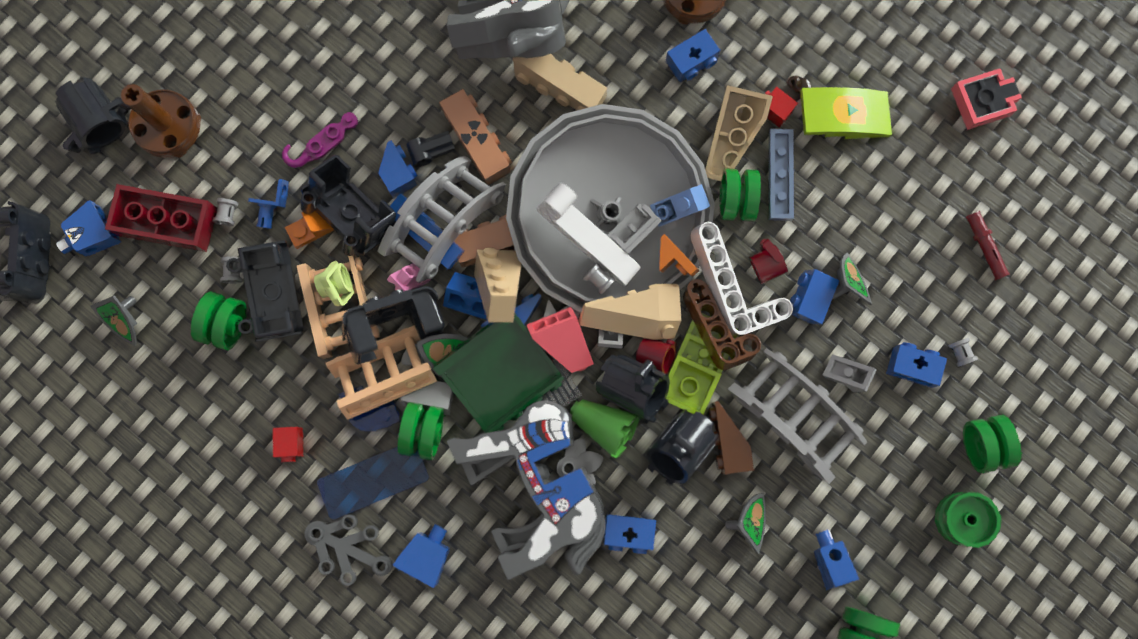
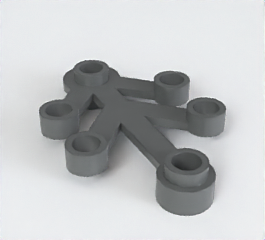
M346 515L342 520L328 525L322 521L310 523L306 527L305 538L309 544L316 546L320 559L318 566L320 573L327 575L335 569V563L329 558L326 544L335 548L342 571L340 581L343 585L349 586L357 578L356 573L352 571L348 555L371 566L373 572L378 576H385L391 572L393 562L388 556L375 557L353 546V544L364 540L371 541L376 539L379 535V529L376 526H367L363 531L339 539L331 534L344 528L347 530L355 528L358 523L356 516ZM349 517L354 521L351 527L346 525V519ZM370 528L375 530V535L372 538L367 535V531ZM315 529L320 530L319 538L313 536ZM380 561L384 562L386 566L383 571H380L377 567ZM325 562H328L331 566L329 571L323 569ZM346 573H350L352 575L351 582L345 581L344 577Z

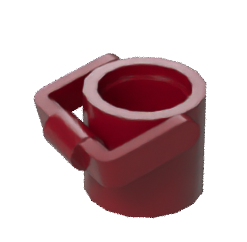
M769 239L761 240L759 247L761 251L750 256L749 260L760 283L764 284L787 273L788 268L778 247Z
M644 338L638 347L636 361L643 364L646 360H649L657 370L667 375L674 363L677 343L669 339L665 343L659 340Z

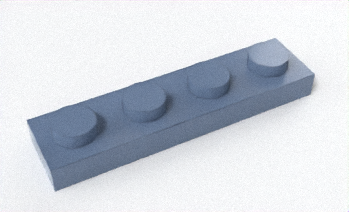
M770 129L769 220L792 221L794 219L793 129Z

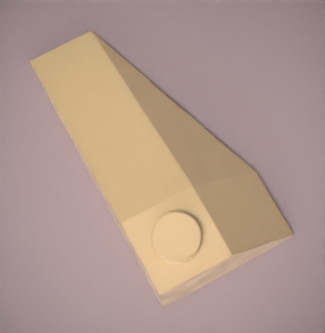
M727 85L705 168L707 178L721 181L724 168L735 169L767 120L773 96Z
M654 284L648 286V290L637 293L635 290L628 291L626 296L618 298L609 296L584 303L578 321L579 325L653 340L675 339L681 323L678 284Z

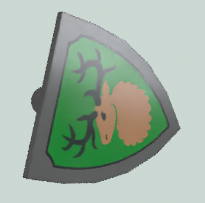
M847 252L840 260V269L837 270L840 285L837 286L832 299L851 291L863 301L872 305L865 281Z
M114 295L90 306L100 320L114 334L134 346L137 345L134 326L138 323L128 311L130 307L136 304L134 297L129 296L120 303Z
M442 333L419 340L417 345L425 363L428 362L433 372L437 374L433 369V364L467 340L468 337Z
M764 493L755 494L748 500L743 507L739 520H727L725 523L727 530H740L756 554L760 553L765 533L766 505Z

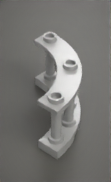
M465 155L444 165L446 169L439 174L436 172L432 173L414 190L397 212L400 215L394 227L389 225L379 246L378 252L384 257L398 252L420 268L416 277L418 283L433 278L438 272L441 260L459 234H462L477 216L492 206L499 204L503 199V191L506 184L501 182L490 187L472 175L468 169L471 160ZM465 180L482 193L476 198H472L454 184ZM445 190L466 204L456 216L433 201ZM426 208L448 223L439 237H436L416 222L417 218ZM410 229L432 245L425 260L404 245V240Z
M766 348L763 352L770 363L748 386L742 388L733 383L728 390L739 404L757 418L763 417L772 425V431L786 444L791 443L798 450L796 454L811 472L830 484L835 478L830 471L832 467L830 464L853 439L865 445L867 441L862 435L864 431L858 424L852 422L828 397L830 394L824 387L813 384L802 373L787 363V359L780 352L773 353ZM777 368L790 377L767 402L761 403L754 397V393ZM799 384L812 396L789 421L785 420L783 422L774 414L776 411L775 407ZM820 403L831 416L809 440L805 439L803 441L795 433L796 427ZM839 423L846 433L823 458H819L815 453L817 450L816 446Z

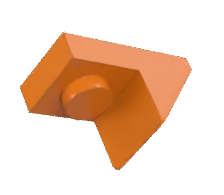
M316 211L311 214L301 212L304 218L285 227L296 249L334 231Z
M665 234L662 235L660 272L663 273L677 261L678 263L675 265L684 276L689 273L693 277L700 270Z

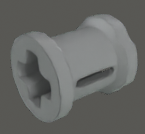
M217 198V213L212 221L219 225L234 226L233 215L235 208L238 207V203L231 199Z
M222 257L223 277L220 278V282L228 284L242 283L240 273L232 272L231 274L226 267L229 259H238L239 257ZM238 262L233 264L234 270L238 268Z
M596 262L587 271L583 279L591 282L598 289V293L602 294L609 288L615 278L613 276L609 277L599 268L600 265Z
M969 337L948 345L949 348L953 349L957 358V367L978 360V357L974 356L968 343L970 341Z

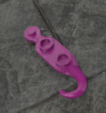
M345 113L340 123L327 125L309 140L302 155L295 160L288 157V151L291 146L287 144L282 151L284 163L290 167L298 168L310 161L321 159L342 142L347 129H353L357 126L358 118L354 113Z

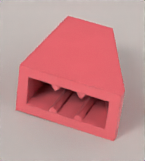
M571 307L527 324L532 339L571 373L583 371L588 366L594 364L578 319Z

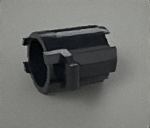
M82 77L84 82L73 84L70 80L63 84L55 93L58 97L56 98L57 101H55L56 107L73 131L63 143V148L75 153L88 149L91 154H97L101 151L100 148L118 140L124 133L125 128L129 127V122L125 116L131 108L120 97L110 102L101 87L91 78Z
M611 355L601 367V370L605 371L602 382L596 380L597 393L602 398L638 415V418L643 423H654L657 420L654 416L660 408L665 410L668 405L666 397L670 386L669 376L657 370L649 360L642 364L625 355H618V357Z
M685 409L676 415L647 451V458L650 463L648 469L650 472L653 473L656 470L667 479L665 484L669 486L673 485V483H686L716 445L718 433L714 435L711 429L714 424L698 411L690 414Z

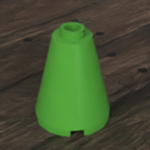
M582 399L580 402L576 401L570 411L572 421L616 459L627 448L624 445L628 440L631 441L639 423V416L634 413Z

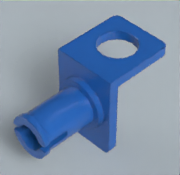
M278 180L276 202L248 198V202L256 203L257 206H260L256 227L272 229L274 208H286L289 181Z

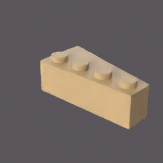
M552 54L535 58H513L515 76L519 82L536 87L539 93L545 96L549 94L556 98L559 104L566 107L569 105L576 109L575 111L601 105L607 97V87L584 72L577 74L575 68L566 60L559 62Z
M494 248L477 250L474 276L488 322H513L522 265L517 258L516 251L496 250Z

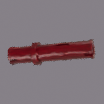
M977 211L965 217L975 235L973 239L974 241L977 240L995 277L994 279L998 280L1010 275L991 236L993 232L991 229L988 230L981 212Z

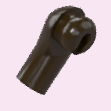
M791 76L788 79L789 88L795 92L800 93L802 88H812L810 81L800 76Z

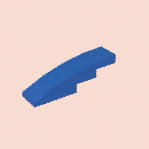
M402 193L390 205L396 212V222L400 217L397 212L407 200ZM424 212L416 220L417 223L436 237H439L443 232L435 224L436 222ZM410 229L408 234L429 252L432 245ZM453 242L440 263L447 269H451L465 250Z

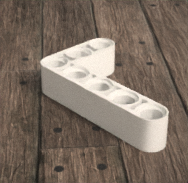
M559 183L536 210L592 261L597 262L600 265L599 267L608 275L613 276L616 282L626 286L640 270V265L572 205L577 199V195L568 186Z
M705 222L691 231V241L705 281L732 336L753 332L791 316L793 306L786 298L770 300L747 309L717 225L712 222ZM702 229L708 234L707 240L702 236ZM710 252L714 253L716 257L715 262L710 259ZM719 274L723 277V285L718 281ZM727 297L730 298L732 303L730 308L726 304ZM776 305L780 308V314L776 312ZM756 312H757V313L759 314V316H760V321H759V322H757L756 319H755V313H756ZM735 319L739 322L738 330L734 327Z

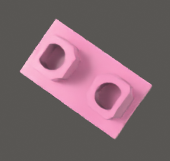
M412 263L391 274L387 280L395 284V291L417 289L427 284L431 279L418 283L416 277L420 268Z

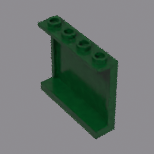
M514 313L513 322L488 323L433 364L435 372L438 376L441 375L483 429L484 433L501 431L506 422L510 419L512 421L518 419L524 413L522 410L529 405L543 399L542 395L546 392H553L562 385L561 381L564 380L560 371L541 346L532 339L529 330L516 313Z

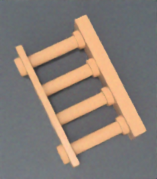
M356 255L348 256L349 262L343 264L348 272L352 271L355 282L353 284L354 294L357 293L361 306L367 301L360 272L364 270L360 257ZM305 263L297 265V270L317 355L322 359L333 357L331 350H334V347L347 344L346 338L345 341L342 340V335L331 338V336L327 335L326 331L329 324L342 321L343 314L347 310L330 315L322 314L320 305H323V302L329 301L330 298H322L315 287L314 277L325 271L326 268L315 271V269H312ZM376 325L371 327V330L373 332L375 340L377 341V338L380 337V333L378 326Z
M415 325L376 341L378 350L374 352L377 359L356 364L350 352L326 362V366L335 378L340 376L345 397L337 400V404L347 420L437 382L429 363H421L415 346L417 341L420 340ZM406 348L413 368L399 373L393 354ZM384 358L390 378L377 383L371 363ZM362 367L368 387L355 393L349 372Z

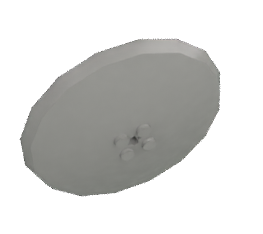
M601 104L561 115L530 140L510 176L506 220L518 260L546 294L581 313L584 303L609 296L614 298L626 296L628 291L635 290L637 293L648 290V286L654 284H678L679 290L682 289L693 277L689 273L684 276L675 266L678 263L677 261L663 273L660 272L661 236L665 234L698 268L700 264L691 241V231L705 222L713 223L715 202L703 162L678 130L644 110ZM559 183H563L577 195V199L572 205L607 235L638 204H645L651 209V204L701 184L710 204V207L660 227L657 225L628 254L640 265V270L626 286H622L614 280L602 294L598 293V289L591 282L583 279L595 262L536 210L546 196ZM609 208L612 211L610 213L612 217H608L605 210ZM702 229V236L707 240L708 234Z

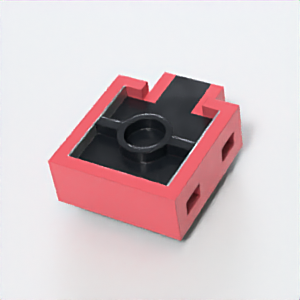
M1001 69L959 81L951 88L967 130L1010 117L1017 111L1015 103L1022 98L1014 77L1004 80Z

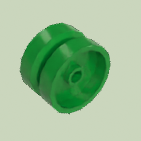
M724 168L719 193L721 220L734 221L739 211L742 221L755 222L759 211L761 181L758 170L746 169L740 178V173L737 169Z
M212 291L205 293L196 306L192 317V339L206 345L212 343L214 347L226 351L231 350L242 334L238 329V324L240 321L246 320V303L232 297L226 299L224 295Z
M409 402L405 408L400 425L398 454L411 457L418 448L420 459L433 461L442 436L444 409L430 406L424 415L422 404Z
M997 415L987 417L985 421L978 419L965 423L963 428L964 446L970 463L977 472L988 473L996 471L998 467L1000 469H1008L1019 465L1022 455L1018 433L1008 417Z
M955 492L945 496L939 502L935 510V524L943 538L954 545L979 548L990 544L997 537L1001 528V516L994 502L981 493Z
M845 606L842 619L857 628L856 630L847 627L839 628L837 639H881V635L894 638L898 637L901 624Z

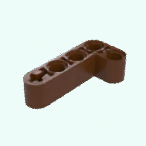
M694 279L689 282L683 293V300L715 366L720 370H728L752 360L761 349L760 339L753 334H746L734 339L708 285L700 279ZM701 311H707L710 317H704ZM711 332L719 333L721 339L714 338ZM743 344L749 345L752 348V352L746 351ZM721 353L729 354L731 360H725Z

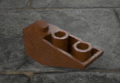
M719 401L713 402L712 407L709 408L710 421L715 424L714 435L718 433V438L715 442L719 455L716 456L717 470H721L722 474L754 471L751 446Z

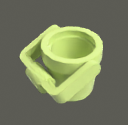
M337 261L330 263L325 271L314 277L315 287L322 298L329 297L335 306H344L355 293L347 268L344 264Z

